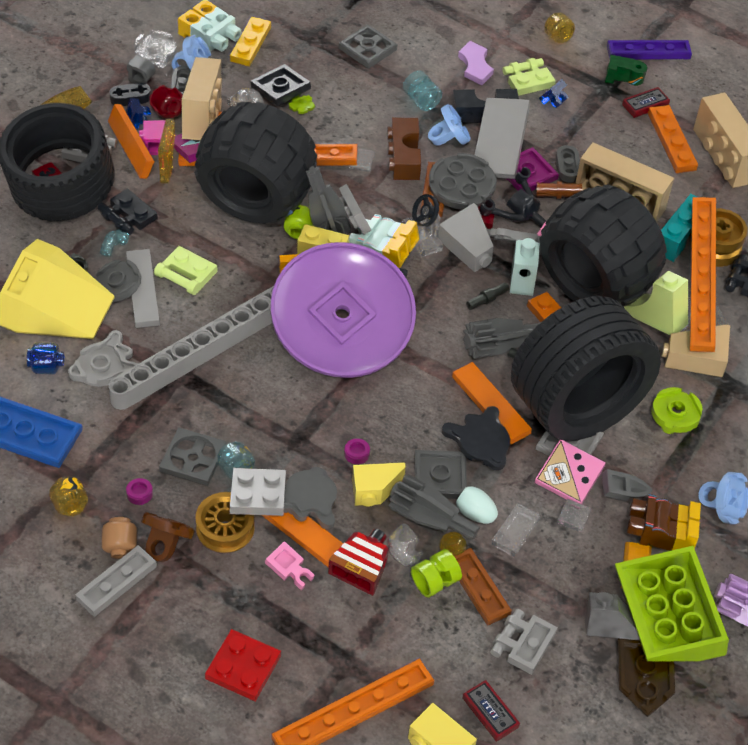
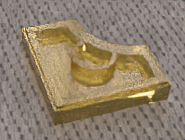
M174 119L165 120L158 148L160 183L170 182L173 169V150L176 137Z

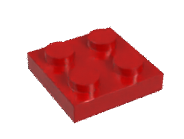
M231 629L207 669L205 679L256 702L281 657V650Z

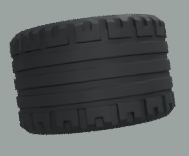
M49 103L33 107L14 118L6 126V129L2 132V137H0V165L12 197L19 208L23 209L25 213L31 214L32 217L47 221H64L78 218L94 210L106 199L107 194L111 191L115 174L103 127L93 114H90L88 110H84L80 106L66 103ZM63 147L85 150L89 153L80 165L60 175L45 177L34 176L25 172L27 167L38 157L53 150L63 149Z

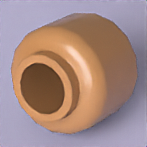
M114 517L103 525L102 549L110 553L112 558L121 559L137 546V527L131 523L129 518Z

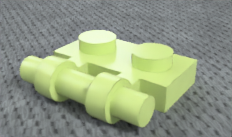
M530 58L522 63L513 62L509 66L502 68L504 75H512L508 78V84L512 89H517L518 96L555 87L556 80L548 68H538L544 66L542 58Z

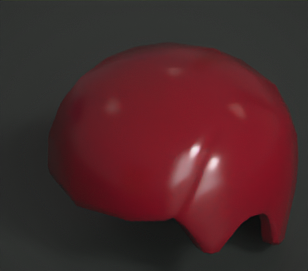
M161 85L153 90L150 95V105L159 117L173 119L182 113L183 94L176 87L167 88L165 85Z

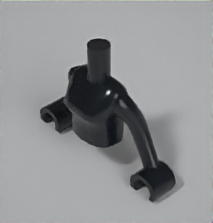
M523 167L521 173L518 172L515 176L516 182L522 184L523 189L518 190L506 203L514 213L495 208V202L492 199H487L485 205L482 204L479 208L480 214L483 216L494 214L516 222H526L531 219L541 228L546 220L538 214L541 203L533 195L527 182L531 175L530 169Z

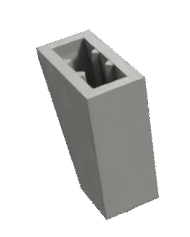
M475 203L439 224L438 240L473 272L478 271L482 267H487L492 262L493 244Z

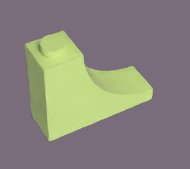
M667 271L653 283L652 294H643L635 302L624 306V308L633 318L668 335L678 333L688 325V279Z

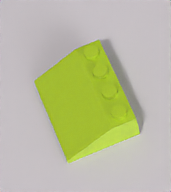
M694 546L615 563V569L647 661H703L727 654L729 639Z

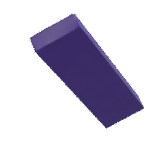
M689 40L607 41L609 59L610 55L635 60L691 59L692 56Z

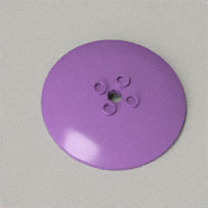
M345 242L326 243L300 253L281 271L271 296L272 324L283 347L292 357L307 368L332 377H360L386 367L405 349L415 325V299L403 273L381 253L358 244ZM344 309L348 312L349 316L347 318H339L336 315V311Z

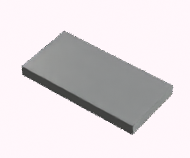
M486 99L475 155L489 163L497 178L515 179L530 109V100Z

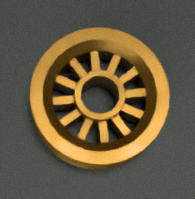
M220 492L207 497L201 502L196 511L197 536L205 547L215 552L230 553L240 550L250 542L254 535V515L230 514L231 492Z

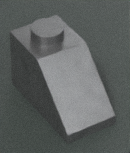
M589 592L585 616L586 633L588 636L640 640L629 607L617 595L606 592Z

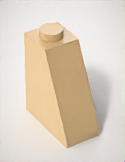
M730 325L716 326L715 352L690 351V331L672 333L669 342L664 343L662 348V357H666L665 367L723 377L728 363Z

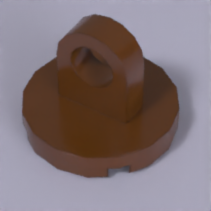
M149 512L143 513L141 523L152 527L145 550L158 562L168 561L172 557L179 536L192 539L195 531L189 525L169 518H162L157 516V514ZM159 541H162L165 549L158 556L155 547Z

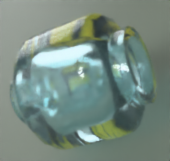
M235 441L222 447L217 455V463L225 475L232 479L233 468L253 469L255 458L246 445Z

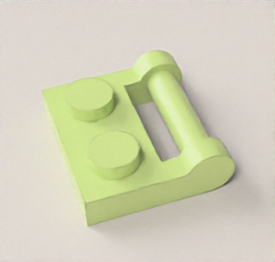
M178 246L162 263H158L154 269V275L171 280L186 288L187 292L192 295H196L218 272L216 264L181 246Z

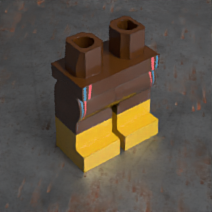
M652 494L648 495L647 501L632 499L627 533L640 536V545L647 546L649 543L654 547L669 551L694 546L695 549L699 538L701 503L690 501L689 506L671 503L665 498L656 499L657 495Z

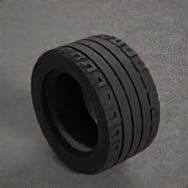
M602 296L582 298L550 314L525 338L512 363L511 383L522 401L551 436L565 441L581 440L592 437L596 433L603 432L615 425L633 411L645 398L659 374L661 365L660 350L644 329L617 300Z

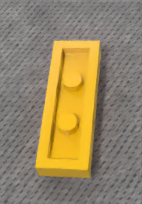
M251 17L230 54V62L250 67L271 29V21Z

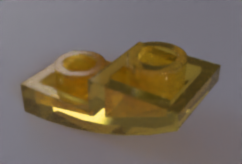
M78 86L53 96L41 105L66 103L80 106L84 109L92 101L82 87Z

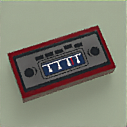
M659 87L623 99L622 105L635 118L648 113L650 107L669 105L670 99Z
M486 680L463 694L462 699L496 742L519 728L520 722Z

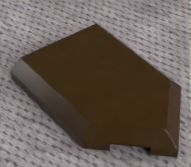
M618 638L619 690L643 714L649 717L675 694L674 661H647L640 640Z

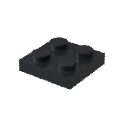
M283 64L251 80V88L278 106L310 90L311 82Z

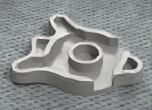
M504 228L487 229L489 236L493 237L494 240L516 243L517 240L531 238L540 244L539 238L541 236H538V234Z
M113 330L103 341L82 349L79 358L68 369V374L73 381L101 387L109 385L113 378L136 366L138 363L127 361L133 356V350L122 344V333Z

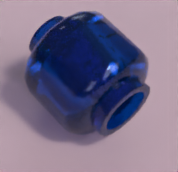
M35 342L32 348L27 350V367H31L32 372L35 374L53 375L57 373L59 366H64V352L60 351L58 344L55 342Z

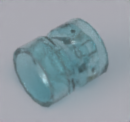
M423 71L413 72L406 78L403 84L404 92L423 111L433 109L442 98V90Z

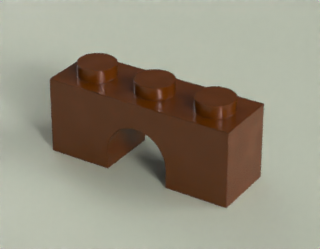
M392 117V125L387 127V140H391V142H388V155H392V157H389V171H393V180H420L421 150L418 149V118Z

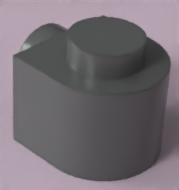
M139 55L130 59L127 64L128 81L147 83L156 71L152 61Z

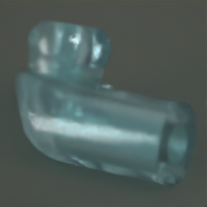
M114 230L107 233L101 246L100 254L110 257L115 245L119 243L122 245L127 244L129 240L128 233L122 232V230Z

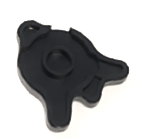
M489 406L481 415L467 414L464 419L466 424L464 426L447 422L442 426V434L456 441L461 452L470 461L472 459L483 461V465L489 466L493 470H501L505 467L506 455L510 445V435L499 421V409L497 407Z

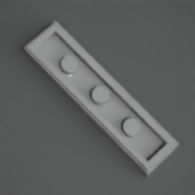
M150 249L126 251L127 260L136 264L141 274V284L137 291L132 294L135 327L160 326Z

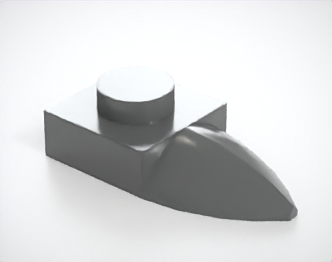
M609 469L602 473L605 497L627 501L631 497H644L653 491L647 483L631 474Z

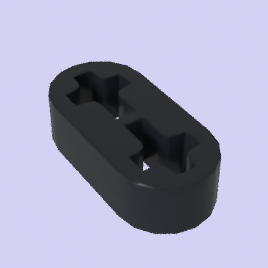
M146 83L114 86L109 92L110 102L113 105L121 104L122 106L147 103L150 101V86Z

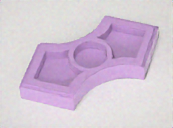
M469 41L459 51L458 57L467 66L464 77L483 85L493 75L494 69L485 61L487 49L472 41Z

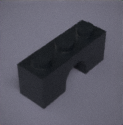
M475 89L453 90L452 106L461 117V122L481 123L486 101L477 98ZM496 89L495 98L519 99L517 89Z

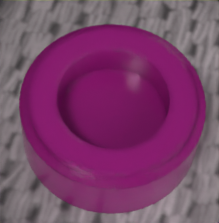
M351 439L345 445L344 456L352 464H363L369 459L370 446L365 440Z
M143 478L130 481L126 487L127 499L135 505L148 503L153 496L152 484Z

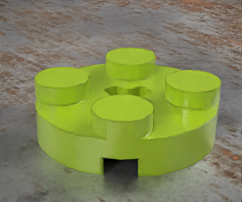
M670 387L661 390L657 394L652 404L651 413L653 419L661 426L663 432L667 434L684 433L698 426L703 408L700 400L693 393L690 392L688 395L682 392V388ZM673 407H676L677 410H682L681 413L674 412L672 410Z

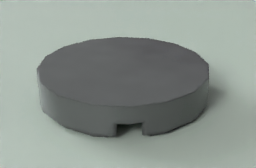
M120 259L113 260L105 264L96 274V280L114 295L113 302L122 301L130 297L141 284L140 271L136 264L130 260H126V262L120 261Z

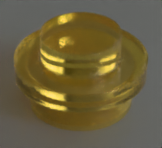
M458 532L445 534L440 542V550L446 549L453 556L463 553L467 547L466 540Z

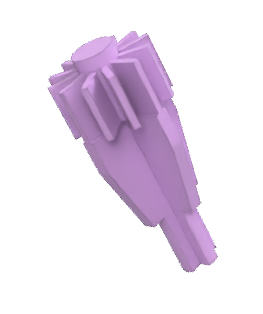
M729 574L728 579L726 578L724 583L721 582L715 591L714 597L717 598L715 602L719 613L748 626V581Z

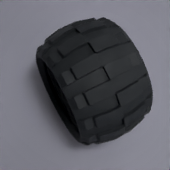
M240 102L236 106H230L209 124L198 145L195 156L197 158L195 163L196 170L194 173L203 192L216 206L226 213L252 223H276L281 221L283 217H286L290 210L294 211L307 195L311 186L306 171L310 170L309 167L314 166V168L317 166V153L314 151L316 146L306 129L286 112L259 102Z
M596 186L572 195L555 209L541 230L542 236L539 238L540 250L546 269L558 287L573 301L592 296H602L617 300L623 307L639 299L653 286L666 263V244L655 218L638 199L615 186Z

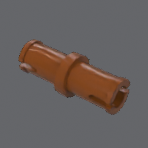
M557 181V183H537L536 197H556V199L571 197L582 191V183L562 184V181Z

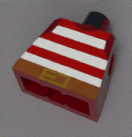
M373 529L369 536L360 532H354L330 557L328 574L373 596L388 561L389 548L383 544L387 538L386 534L379 529Z

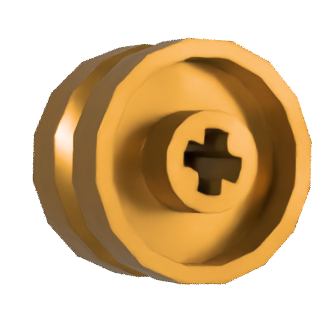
M722 208L716 209V267L733 264V261L741 254L748 230L745 221L738 214Z

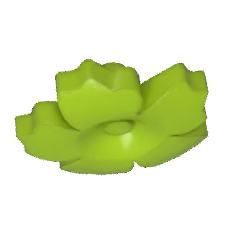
M310 95L296 96L291 99L289 108L294 112L298 111V114H305L308 111H312L315 108V104L312 102Z

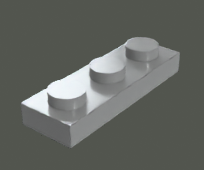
M345 184L340 187L339 190L343 196L339 198L354 228L360 227L363 235L372 231L348 185Z
M137 545L76 593V600L95 617L157 567V563L146 551Z

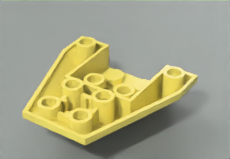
M37 239L22 250L0 292V326L16 333L94 339L115 297L60 248Z

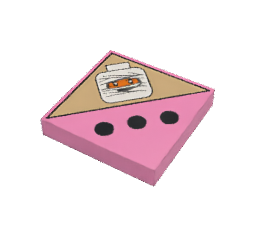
M560 439L536 477L535 483L581 507L604 469L605 462Z

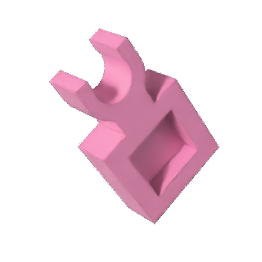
M285 541L265 560V564L284 581L291 576L294 579L295 585L300 590L305 587V583L299 577L306 576L310 581L314 578V574L309 569L300 566L304 559Z

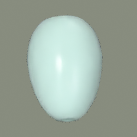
M473 486L466 487L456 501L457 508L470 520L489 524L497 518L498 510L496 505L479 488Z

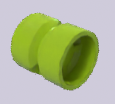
M446 549L432 555L430 561L425 559L411 567V575L415 585L427 598L442 591L443 586L449 587L462 579L461 568L456 558Z

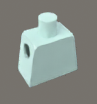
M531 238L516 241L510 282V293L533 296L540 244ZM528 269L527 277L521 276L520 270Z

